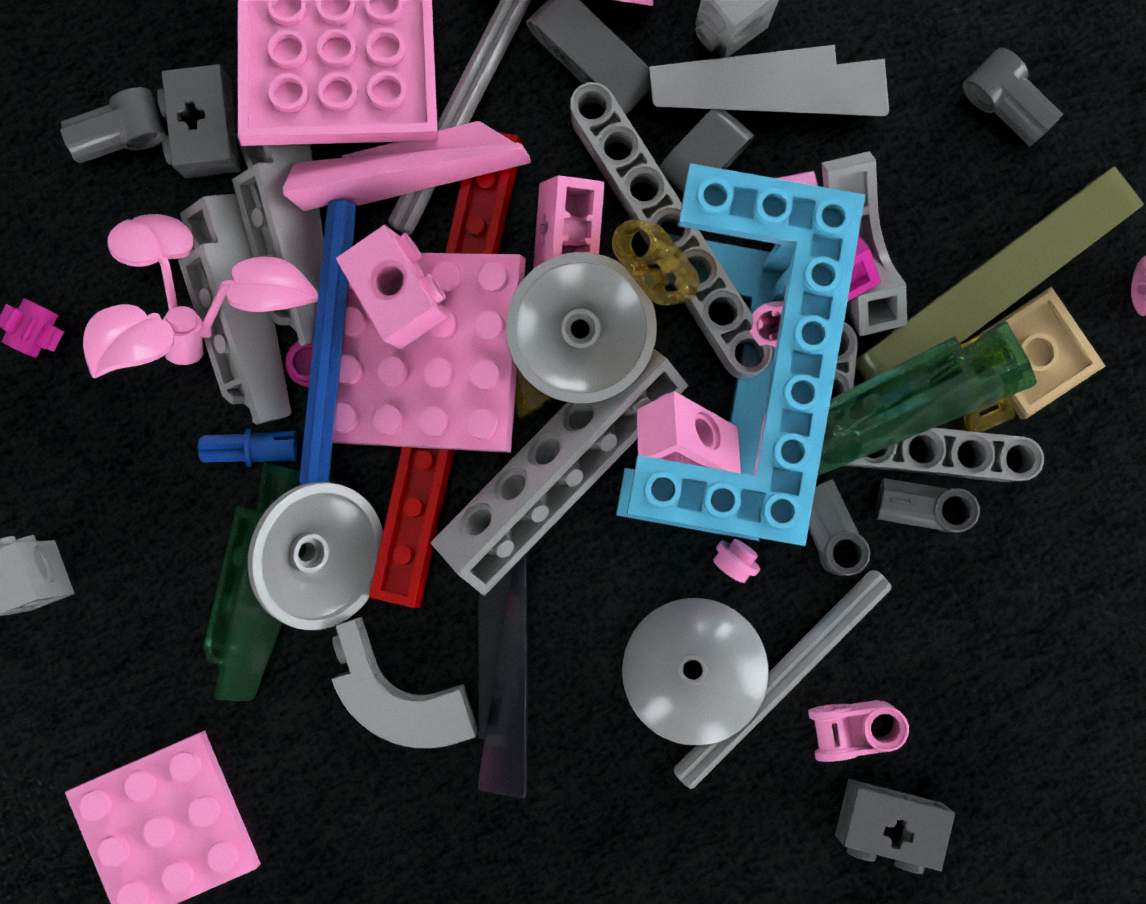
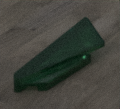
M1007 321L998 324L964 349H962L956 336L832 398L830 400L818 476L1033 387L1037 381L1030 360Z
M264 462L257 509L236 506L204 643L207 662L218 664L220 671L214 691V696L218 700L251 701L254 699L282 622L272 617L262 607L253 592L248 573V553L254 530L265 511L287 491L301 486L299 482V469ZM329 477V482L334 483V479ZM303 543L299 549V558L302 557L306 552L305 543Z

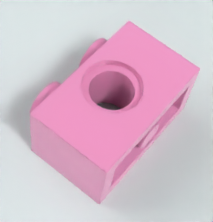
M383 225L339 255L336 260L382 340L402 349L449 317L441 304V301L446 299V296L431 274L428 273L426 276L423 274L417 263L422 258V255L412 239L406 233L399 236ZM403 275L404 282L402 288L396 294L391 295L390 286L393 280Z
M675 391L661 395L657 400L637 409L638 455L741 473L739 436L736 425Z

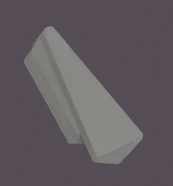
M835 45L649 67L652 102L657 107L886 116L889 112L885 59L836 64Z
M237 132L236 137L248 169L233 178L232 182L252 257H276L286 260L307 278L318 293L324 244L320 209L315 208L303 211L283 195V186L293 164L313 161L311 144L241 146ZM317 302L294 308L267 311L269 318L277 325H290L297 331L298 343L300 345L313 344Z
M236 194L203 196L180 213L183 223L190 229L193 235L194 250L191 251L189 256L179 259L178 262L194 311L201 318L202 322L207 315L221 282L232 280V268L243 260L253 258ZM226 295L212 324V336L203 338L222 396L231 404H245L250 408L253 418L252 422L256 425L290 416L291 407L275 322L269 318L268 312H249L232 307L227 302Z

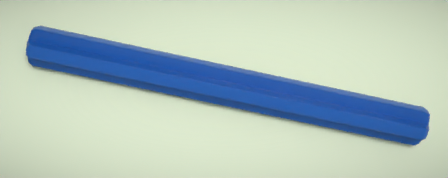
M342 199L330 200L327 205L299 477L300 485L312 482H329L349 288V281L336 258L353 246L357 208L355 203Z

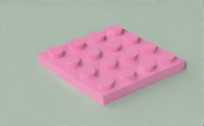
M238 0V138L241 146L437 140L432 0Z
M421 253L422 258L417 263L425 276L428 273L431 274L442 288L446 299L441 301V304L449 317L402 349L382 340L349 283L333 443L511 453L517 366L513 361L507 342L506 319L511 299L524 279L526 259L520 254ZM403 275L393 280L390 286L391 295L396 294L402 288L404 282Z

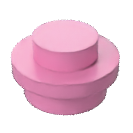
M734 539L731 544L726 541H720L716 547L718 554L713 559L714 563L733 579L745 583L750 575L756 576L760 571L759 565L755 562L758 557L757 553L745 543Z

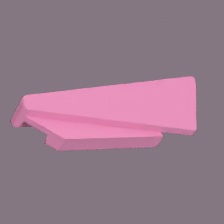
M475 121L438 131L437 140L393 142L342 155V158L294 163L283 186V195L303 211L327 206L330 200L337 199L349 200L355 203L356 206L529 164L531 161L529 154L522 144L514 143L482 122Z

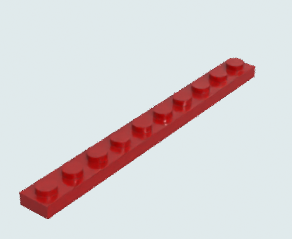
M500 133L514 143L523 144V141L517 135ZM517 167L461 181L446 253H499ZM402 447L369 598L411 608H420L433 552V545L430 542L436 537L455 450Z

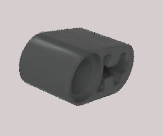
M711 109L670 152L659 168L663 175L684 194L690 163L726 170L750 144L755 135L727 110Z

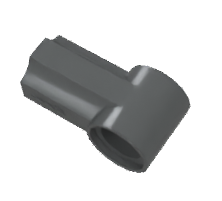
M998 48L963 82V91L973 105L983 112H994L1030 147L1059 120L1063 113L1027 79L1029 74L1024 62L1012 51L1006 48Z
M137 87L120 91L110 98V105L61 121L62 128L60 131L73 159L78 163H83L123 148L143 150L162 143L163 136L166 134L150 89Z
M887 478L881 479L875 506L876 520L935 529L942 532H964L969 530L977 523L980 515V507L976 497L964 489H948ZM950 497L959 501L963 508L962 517L956 524L948 523L942 515L943 503Z
M833 479L816 486L808 530L819 551L820 563L826 571L833 575L850 576L858 574L865 569L869 562V545L859 535ZM840 540L850 543L855 551V559L847 568L839 566L833 558V548Z

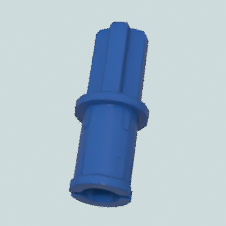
M248 428L245 430V434L204 435L198 441L199 459L204 463L245 461L246 465L251 467L254 465V462L297 461V454H295L298 453L296 431L253 433V430Z

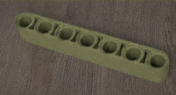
M1116 166L1112 167L908 319L906 326L896 328L856 359L855 368L879 400H884L1144 205L1143 201Z

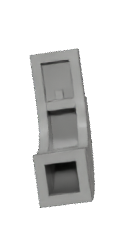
M868 151L823 162V187L866 195L859 236L870 248L881 283L847 302L846 312L859 336L906 326V283L895 269L889 257L880 226L876 159Z
M362 616L336 625L338 635L333 636L334 650L341 664H348L349 671L341 673L331 680L346 709L362 726L389 742L413 748L444 747L476 736L478 726L464 684L428 695H415L401 691L389 683L381 673Z

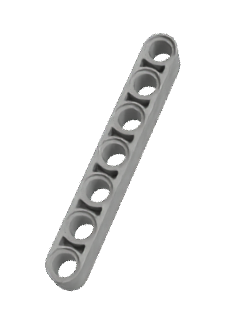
M588 82L580 85L571 97L570 106L571 122L575 132L725 369L738 379L748 380L756 377L769 365L772 358L771 345L759 346L751 335L750 330L753 327L751 311L700 231L678 226L682 203L611 91L598 82ZM596 103L604 108L605 113L600 118L587 119L579 111L586 104ZM613 143H622L630 149L631 154L623 160H613L606 155L605 149ZM638 183H648L654 187L657 195L652 200L639 201L632 196L630 190ZM673 223L681 229L682 238L676 242L667 243L658 237L656 229L661 224ZM690 263H698L706 269L708 279L701 284H692L684 278L682 268ZM716 303H723L729 306L734 315L733 322L726 326L715 324L709 317V307ZM740 344L754 346L759 353L758 365L754 367L742 366L735 357L736 346Z

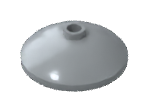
M573 252L558 255L534 268L516 289L511 299L506 319V335L513 361L522 375L530 384L544 394L571 403L602 401L617 395L629 387L647 366L653 353L657 334L654 306L649 293L640 279L618 261L590 252ZM576 320H583L589 326V333L583 339H578L571 333V325Z
M330 482L303 484L287 491L274 501L260 518L252 535L248 553V573L251 587L262 607L278 621L303 630H320L333 627L354 615L369 599L383 536L382 525L373 507L356 491ZM305 543L306 552L302 557L299 558V549L301 545Z
M679 599L664 604L652 611L639 623L632 633L623 657V685L629 703L636 715L656 734L670 741L685 745L712 744L725 740L739 732L757 713L767 689V656L755 629L734 609L710 599ZM692 660L700 662L703 667L702 675L695 680L688 679L684 674L686 663Z

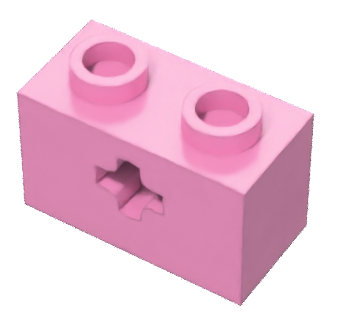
M558 175L539 183L533 269L553 257L566 253L590 252L599 254L604 195L603 181Z

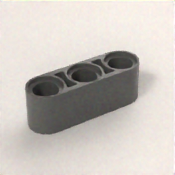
M546 0L526 21L529 30L535 38L582 84L598 82L606 86L625 115L650 92L649 67L580 0Z

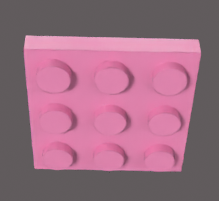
M205 730L65 792L111 904H177L255 870L261 864Z

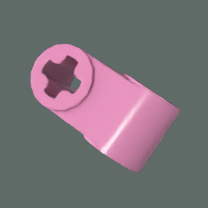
M874 700L854 704H831L808 710L809 719L815 720L819 749L815 751L817 761H842L860 755L891 752L899 749L906 742L909 735V725L905 716L885 701ZM881 714H890L893 719L891 731L882 737L873 736L871 732L873 720Z

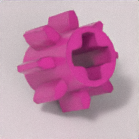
M25 298L19 308L6 304L0 315V327L6 331L1 342L37 358L41 348L54 352L64 331L53 326L59 315Z

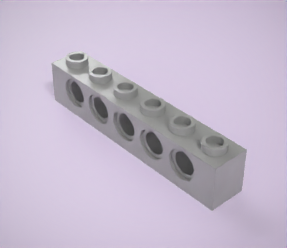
M653 349L651 358L644 371L622 392L598 402H567L430 543L461 578L485 596L638 438L637 409L657 400L661 395L673 391L681 394L688 387V384L669 360Z

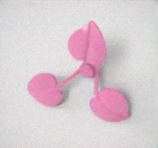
M148 214L135 217L133 220L127 219L111 230L108 236L109 251L117 261L130 266L143 267L159 262L169 311L163 320L158 313H151L147 316L142 309L129 304L112 306L99 311L90 319L84 332L83 348L85 360L93 378L116 369L146 364L164 355L167 360L174 364H193L203 356V338L212 336V324L226 295L227 302L232 307L249 312H267L318 302V293L307 278L286 260L276 257H254L243 260L232 268V280L221 282L207 315L202 322L193 309L177 305L172 272L168 260L184 258L191 254L194 242L190 229L180 220L161 214Z

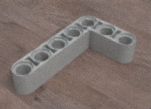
M844 322L841 336L842 349L837 359L833 382L837 390V398L834 404L829 406L826 430L830 432L833 444L828 453H821L820 463L998 482L1030 480L1036 477L1042 470L1044 464L1043 451L1039 444L1026 437L851 419L858 342L854 329ZM865 432L874 434L880 442V450L875 458L867 457L860 448V440ZM914 437L920 438L927 446L928 453L922 463L913 460L909 454V444ZM963 442L969 444L975 454L974 462L969 468L964 467L960 463L957 455L958 448ZM1011 448H1015L1022 456L1021 468L1016 473L1008 467L1006 462L1007 452Z

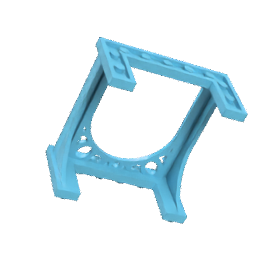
M690 163L678 226L776 244L771 252L706 241L742 299L750 300L749 310L751 313L764 303L784 301L776 348L771 345L772 358L770 363L756 377L748 380L736 379L729 422L738 427L741 473L638 455L635 470L624 469L617 516L759 541V538L806 546L865 194ZM667 234L665 242H676L682 236ZM690 263L682 268L684 278L692 284H701L708 279L706 269L698 263ZM660 266L658 284L673 286ZM742 344L739 363L745 367L757 366L759 363L757 349L750 344Z

